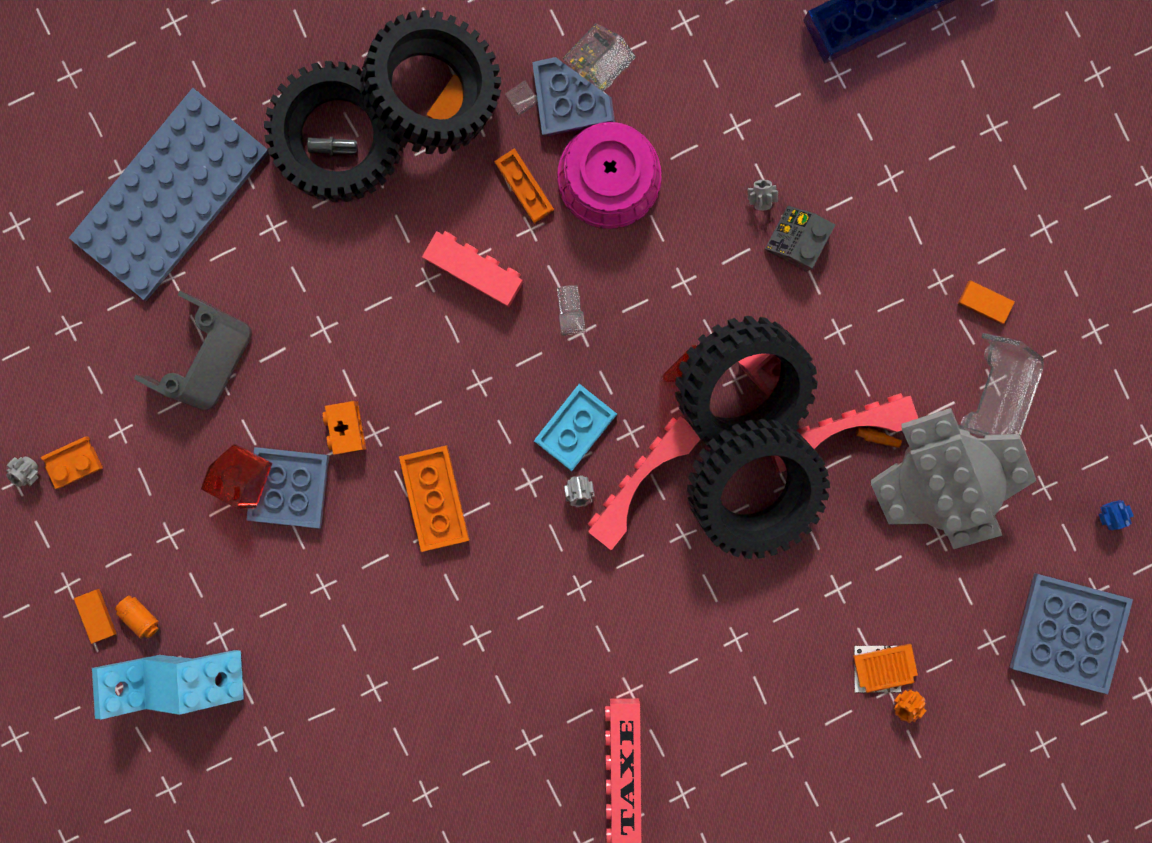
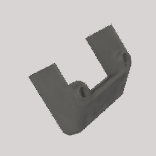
M179 291L178 296L199 306L195 315V323L200 330L208 333L186 377L177 373H169L160 382L150 376L135 375L134 380L169 398L200 410H209L217 404L251 339L252 331L247 323L191 294Z

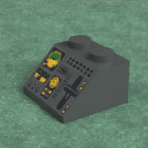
M787 206L765 250L808 272L815 265L835 224L815 213Z

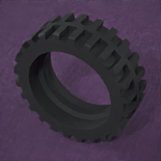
M744 316L743 322H738L735 318L727 320V326L721 327L717 324L712 327V334L707 337L704 334L698 338L700 344L695 349L690 347L686 352L689 358L687 362L681 361L679 369L682 372V376L676 377L675 385L680 391L675 392V396L680 404L679 409L699 438L710 448L712 447L708 442L713 438L717 443L722 440L719 433L724 430L729 435L734 433L732 426L739 424L744 429L745 421L752 420L758 426V419H765L769 424L771 420L778 421L781 425L784 423L793 430H797L799 428L797 425L798 421L801 418L806 419L809 414L806 410L808 404L814 403L815 396L812 394V390L817 389L818 381L813 377V375L817 374L816 367L811 363L813 359L804 347L775 321L771 323L767 318L759 317L757 322L752 316ZM756 354H774L780 359L781 372L778 383L772 394L762 405L738 417L722 418L712 414L710 411V399L713 389L720 377L732 365Z

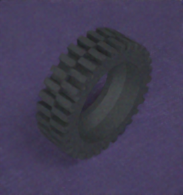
M422 10L419 18L416 11L409 12L406 19L401 14L396 17L394 23L390 20L385 24L383 30L380 29L370 45L362 67L360 91L361 95H365L363 100L364 107H371L368 114L370 119L379 118L376 127L380 131H383L385 128L389 129L387 138L393 141L395 136L401 138L399 145L404 148L408 142L412 143V151L419 153L421 147L424 146L426 147L425 154H433L436 147H438L439 154H444L448 151L449 147L452 152L456 151L462 144L463 146L468 145L472 138L475 139L479 135L498 104L497 100L501 93V90L498 89L501 85V77H496L500 71L499 64L492 65L496 58L494 52L486 53L489 44L486 40L480 43L477 41L480 35L479 32L476 30L471 34L467 32L469 24L464 21L461 26L454 24L457 18L450 15L447 21L443 20V12L436 11L432 18L430 17L429 10ZM414 56H430L449 65L457 74L463 88V101L459 111L449 119H432L419 115L405 106L392 89L393 72L401 62Z
M325 61L324 68H321L318 62L311 64L313 70L310 72L305 67L298 69L301 74L299 78L296 79L293 74L287 77L291 83L287 88L282 83L277 89L282 94L280 97L273 95L270 101L275 106L273 109L267 107L266 115L270 118V121H264V128L269 132V135H264L265 142L270 146L267 149L269 155L275 160L273 163L282 172L281 174L297 188L323 201L327 198L331 202H338V199L349 202L352 201L351 197L356 196L358 199L365 197L363 192L367 190L372 194L376 191L374 186L377 183L383 186L387 182L384 178L388 173L392 176L395 171L393 164L394 162L399 163L401 157L398 152L399 150L403 151V147L399 145L401 138L395 136L393 141L387 138L388 128L380 131L376 127L379 118L370 119L373 126V143L368 155L360 164L345 171H329L314 164L307 156L302 142L303 126L310 113L321 104L334 100L351 102L363 109L367 115L371 107L365 108L363 104L365 95H361L360 91L362 85L360 75L362 71L358 66L352 64V67L349 68L346 62L339 61L337 67L332 61Z
M758 419V426L752 420L745 421L744 429L739 424L733 425L734 433L729 435L726 430L719 433L722 437L721 441L717 443L713 438L708 442L712 447L709 452L704 448L701 450L699 455L703 461L695 460L692 465L697 473L690 472L688 479L692 485H687V492L690 495L687 498L694 517L716 547L719 546L725 553L730 551L735 557H739L742 553L746 559H752L754 552L759 559L765 558V551H768L771 556L778 554L777 548L780 546L784 551L790 549L788 542L794 540L797 544L802 540L799 537L800 533L804 532L808 535L812 531L808 525L810 522L816 525L819 522L820 518L816 514L817 511L824 513L826 506L821 500L828 501L829 493L825 489L830 488V481L826 478L829 474L828 470L824 467L823 459L795 429L793 430L784 423L781 425L778 421L771 420L769 424L765 419ZM776 455L784 461L787 470L786 484L781 495L769 507L753 514H738L722 505L720 499L725 485L731 476L742 466L764 456Z

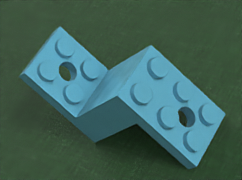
M239 650L193 659L156 655L92 668L95 719L101 720L144 709L180 715L244 699L241 651ZM218 673H220L222 675V681L217 686L215 683V678L218 675ZM119 682H122L123 691L117 696L115 687Z

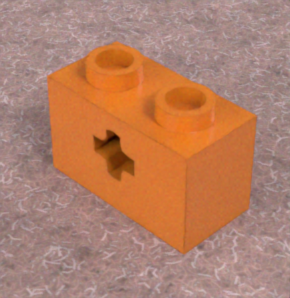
M358 401L325 406L326 411L323 412V422L329 428L330 436H327V445L329 450L333 451V455L366 449ZM342 422L344 425H348V430H345V432L338 429L342 426Z

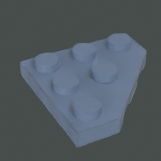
M556 57L532 62L543 136L589 128L604 122H615L612 98Z

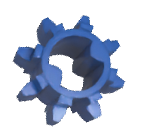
M1123 500L1113 501L1100 507L1102 513L1098 515L1101 523L1106 525L1109 530L1122 529L1132 524L1130 518L1134 515L1130 505L1126 506Z

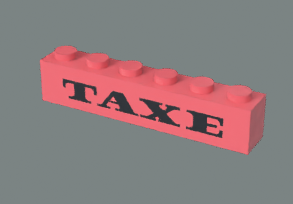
M639 698L610 699V706H605V721H610V731H605L606 746H610V755H606V770H611V779L606 780V795H611V804H606V819H611V828L606 829L607 843H641Z

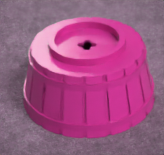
M599 123L582 130L564 149L557 169L558 189L564 204L581 221H585V223L598 228L613 229L624 227L642 218L655 203L661 187V165L654 147L643 134L622 123ZM606 161L608 163L616 162L615 168L617 171L615 173L609 172L607 174L604 172L606 169L604 163Z

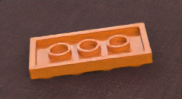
M448 445L399 456L421 552L469 541Z

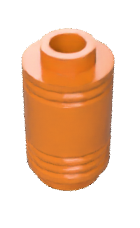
M129 595L115 607L116 615L140 639L143 637L150 638L159 629L157 627L159 621L136 597L132 598Z

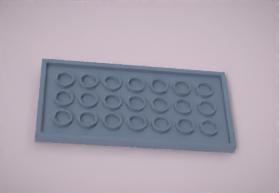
M192 88L70 235L69 239L139 297L147 301L269 152L255 138Z

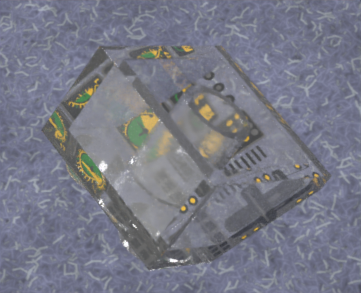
M595 23L563 57V60L575 72L604 91L611 86L622 71L629 67L636 56L622 36Z

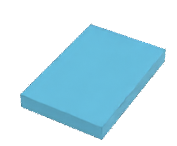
M578 384L535 438L534 442L572 471L617 413L582 385Z

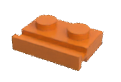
M83 437L41 457L46 464L45 468L55 489H60L103 469L94 447L89 442V437Z

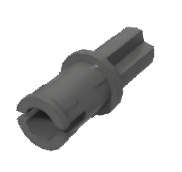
M333 136L330 139L309 137L307 148L309 154L322 153L330 154V156H334V154L355 155L358 151V144L356 140L334 139Z

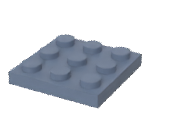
M254 447L247 521L321 528L329 455Z

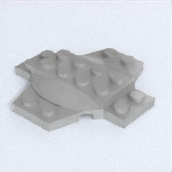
M951 408L901 424L902 431L909 445L905 451L902 463H895L871 480V486L888 524H929L944 530L953 549L1002 536L1001 528L995 515L1001 508L1003 501L1036 481L1020 435H985L984 438H976L970 435L969 431L959 428Z

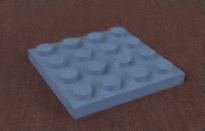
M1034 573L1010 668L1108 694L1133 599Z

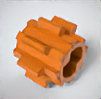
M905 690L894 700L896 716L898 715L901 718L900 720L907 721L908 723L915 722L918 718L921 719L927 711L924 709L926 705L924 702L925 698L917 691L908 690L907 692Z

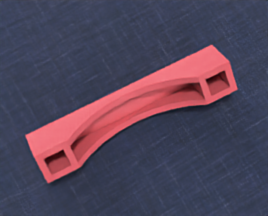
M902 393L888 397L887 403L879 405V402L876 401L865 405L864 411L856 413L855 409L842 413L841 419L833 421L832 417L819 421L818 427L810 429L808 425L798 428L796 431L815 449L829 436L844 429L856 426H872L890 432H898L902 430L901 424L918 419V415L911 396L903 397ZM771 456L776 472L786 471L784 461L779 456Z
M681 416L677 420L673 417L664 427L667 431L662 438L656 437L649 446L652 450L646 458L643 455L633 466L636 471L631 477L626 475L618 485L621 488L616 496L611 494L603 503V506L606 507L600 515L595 513L588 522L590 526L588 532L610 550L614 548L627 532L629 505L641 481L663 462L689 454L699 442V436Z

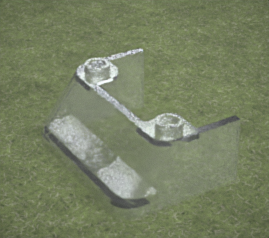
M983 333L981 338L990 343V346L986 348L984 357L991 370L977 411L965 415L961 425L958 424V426L962 430L969 431L970 435L976 438H984L985 435L1019 434L1021 436L1043 371L1044 359L1019 340Z

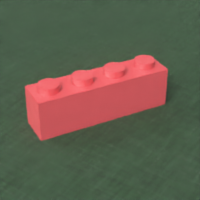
M436 231L422 257L429 263L509 308L523 284V280L519 278L521 274L509 267L507 270L502 269L498 266L500 262L488 255L486 258L481 257L477 254L479 250L467 243L464 246L456 242L457 238L446 231L441 234Z

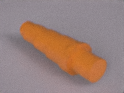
M858 427L856 430V436L862 437L868 442L899 448L902 440L870 427L867 429Z

